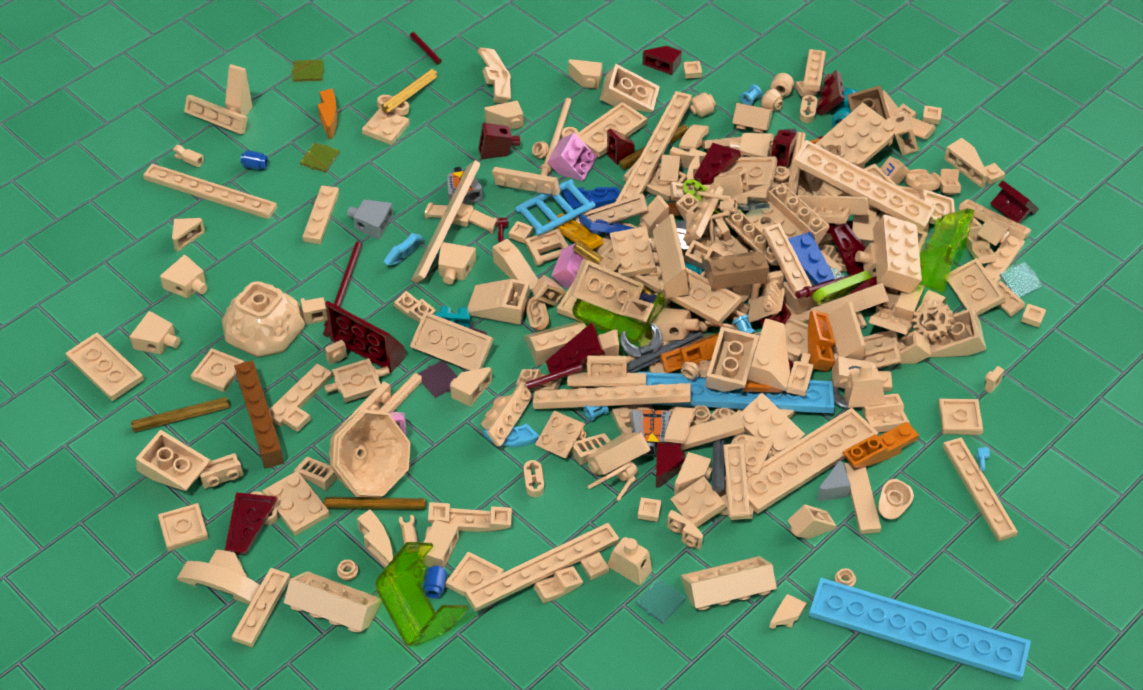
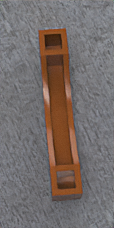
M252 360L236 364L234 368L237 381L249 414L264 469L284 464L281 447L254 362Z

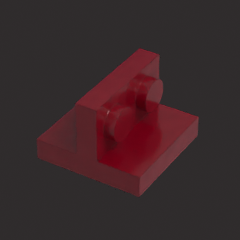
M1004 180L998 184L1001 191L991 202L994 207L1019 224L1030 212L1035 215L1039 210L1031 200Z

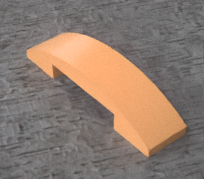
M429 502L428 522L433 524L434 520L458 526L460 531H496L511 527L512 508L491 506V511L450 508L448 503Z
M187 561L177 577L178 581L197 586L199 583L232 594L235 600L247 604L251 603L261 586L235 571L199 561Z

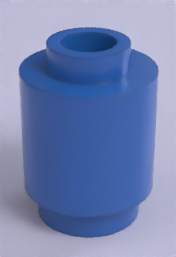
M246 150L241 155V163L244 168L266 169L268 156L264 155V153Z
M435 565L426 570L423 590L424 595L428 598L438 599L444 593L447 572L441 566Z

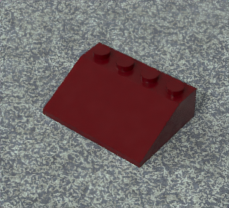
M328 300L325 302L331 341L336 343L343 340L346 349L364 359L369 358L372 363L381 368L388 366L390 373L405 359L404 346L391 334Z

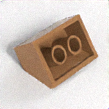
M881 85L847 95L851 112L864 103L884 119L890 118Z
M755 251L702 259L711 290L765 283L767 281L769 265L764 253Z

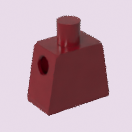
M482 123L478 145L481 159L508 156L511 146H520V136H512L509 126Z
M785 130L777 132L771 151V157H776L778 161L776 167L783 166L788 169L794 151L796 133ZM779 154H784L783 159L779 157Z

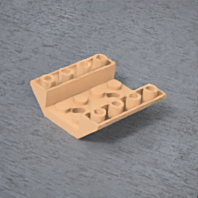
M784 183L768 191L769 201L751 213L745 215L738 210L736 213L725 218V222L757 252L764 253L767 262L774 266H779L762 233L763 228L780 223L787 238L810 232L817 245L830 228L828 223ZM764 221L770 222V224H768V225H767V224H761V223L764 222Z

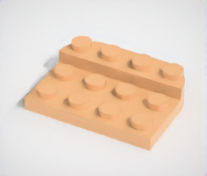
M862 103L815 145L821 148H825L827 145H840L841 152H838L837 156L864 169L865 163L883 147L892 144L894 123L890 118L884 119L866 104Z

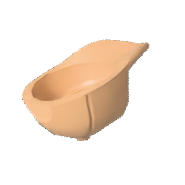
M898 479L888 480L882 488L878 509L880 514L886 519L898 518L913 500L912 488Z

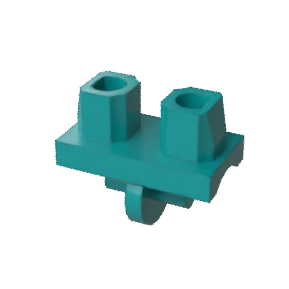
M441 306L439 312H436L435 316L469 329L471 328L468 308L460 307L458 313H451V308Z

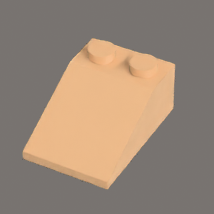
M615 64L606 75L600 100L614 107L624 102L634 110L652 113L659 86Z
M973 308L954 314L955 323L951 324L953 330H947L948 336L943 334L942 340L935 337L934 342H932L930 337L928 339L931 352L930 357L969 356L986 350L981 323Z
M160 430L136 457V469L153 481L187 491L211 460Z

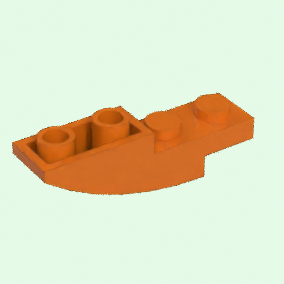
M719 333L659 354L664 372L669 373L681 369L685 362L699 364L700 361L712 359Z
M906 421L880 436L874 434L844 450L842 454L854 468L874 465L900 454L903 447L918 440L919 434Z

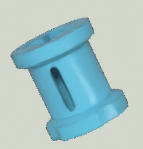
M753 84L749 87L748 91L740 95V100L745 105H752L755 99H759L762 96V91L757 85Z
M748 314L732 321L738 331L750 334L756 332L748 321Z
M587 405L583 407L584 413L590 422L599 415L609 413L608 406L590 407Z

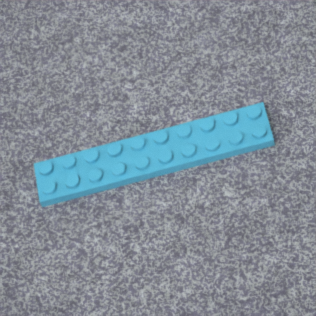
M638 372L646 373V385L691 383V402L656 403L653 405L693 407L699 405L714 408L745 409L763 393L779 409L794 410L796 412L834 413L832 381L810 380L806 396L787 393L786 390H782V392H743L742 388L723 392L705 387L706 377L698 376L690 380L683 374Z
M820 578L809 612V617L1018 681H1021L1023 678L1031 643L1030 640L824 578Z

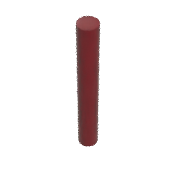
M415 32L410 33V38L439 65L442 60Z
M579 363L526 382L527 388L529 390L583 371L582 364Z

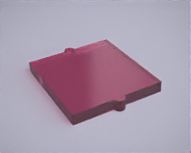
M444 360L432 366L429 365L427 369L418 373L422 377V384L434 398L450 392L452 380L458 377Z

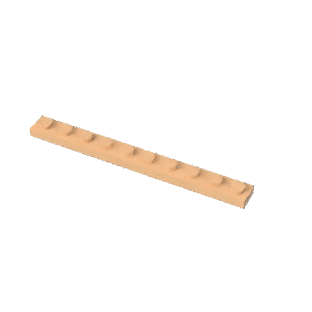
M678 91L675 92L616 202L643 193L689 107L692 95Z

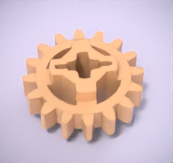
M935 300L932 301L931 305L925 302L924 308L918 307L919 313L914 312L916 318L912 319L913 328L927 340L929 337L932 342L935 341V337L942 340L943 334L949 335L947 330H953L951 324L955 323L954 314L948 305L944 306L942 301L938 305Z

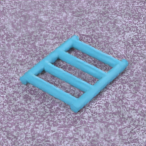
M572 179L561 183L559 187L560 192L568 189L583 205L575 210L560 194L555 196L544 193L515 207L516 212H521L536 229L535 232L538 236L596 206L593 201L589 202L574 186ZM553 197L567 214L558 218L543 201ZM537 205L551 222L542 226L529 212L528 208Z

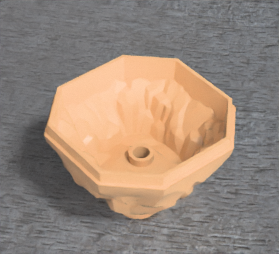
M259 281L247 285L243 292L231 300L221 321L225 341L229 345L258 358L283 353L306 325L302 308L298 301L283 293L279 288Z
M361 409L341 425L330 439V467L343 486L354 496L381 498L409 470L410 441L387 411Z

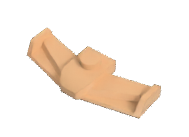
M480 47L477 53L481 55L487 65L483 69L486 83L494 85V102L506 103L511 99L510 73L494 49Z
M882 91L890 119L897 112L907 113L914 135L923 139H928L936 130L935 125L915 119L917 116L916 112L905 104L898 108L886 91Z
M429 203L424 213L425 218H442L448 205ZM462 203L452 224L467 227L470 222L493 234L498 224V219L474 210L472 205Z

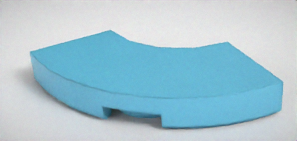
M411 233L402 244L393 246L383 262L387 265L400 263L403 261L401 258L411 255L420 246L424 237L420 234Z
M528 424L513 427L502 446L522 447L537 442L539 435ZM488 429L483 431L484 436L493 442V440L487 434Z

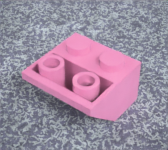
M572 133L560 139L547 163L559 175L583 181L597 156L575 133Z
M576 243L561 250L551 275L564 288H570L576 278L582 259H585L573 251Z

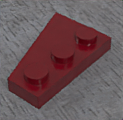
M837 70L827 74L823 80L824 84L820 92L821 96L817 108V113L821 116L845 100V96L842 95L844 92L841 87L843 84L842 76Z
M712 143L694 175V180L702 185H711L716 176L724 173L741 157L740 150Z
M847 223L836 225L830 231V234L849 274L864 271L863 263L856 262L855 255L857 251L864 252L866 247Z
M591 322L546 360L549 374L579 363L583 365L587 363V356H601L605 354L594 323Z
M236 492L224 551L234 552L237 555H247L278 500L277 496Z

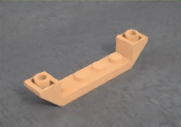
M687 193L676 202V206L684 220H686V213L690 211L696 213L700 201L690 193ZM713 221L715 242H720L728 250H732L736 254L756 251L754 248L750 250L733 236L728 241H725L723 236L719 237L714 228L717 225ZM709 222L705 228V233L701 236L703 238L707 237L708 240H710Z

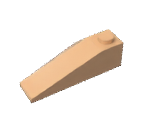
M765 318L747 380L785 391L790 376L784 324Z

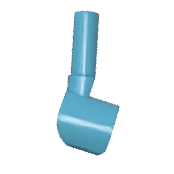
M988 447L977 449L976 459L980 461L981 471L985 470V459L990 457Z

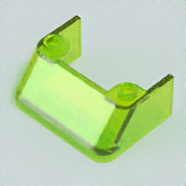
M966 208L937 218L934 226L936 229L925 251H921L919 254L922 276L920 285L944 293L952 262L958 250L965 249L975 210Z
M658 292L646 323L633 322L578 298L573 306L572 313L577 320L588 325L593 322L597 329L604 332L617 330L618 338L625 331L627 340L632 344H637L651 330L649 325L660 313L666 298L661 292Z
M406 542L376 580V591L402 640L408 646H418L449 632L469 609L467 605H441L435 612L428 597L424 595V590L420 584L425 579L426 567L422 560L432 549V543Z

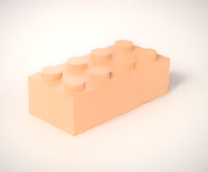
M883 214L873 227L877 284L883 283L886 287L911 294L922 281L916 224Z

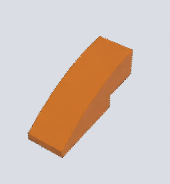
M333 89L319 92L321 104L317 105L319 118L328 139H332L336 130L338 116Z
M811 310L808 322V354H811L809 361L810 364L814 365L813 369L827 372L835 363L832 347L835 345L834 335L828 314Z

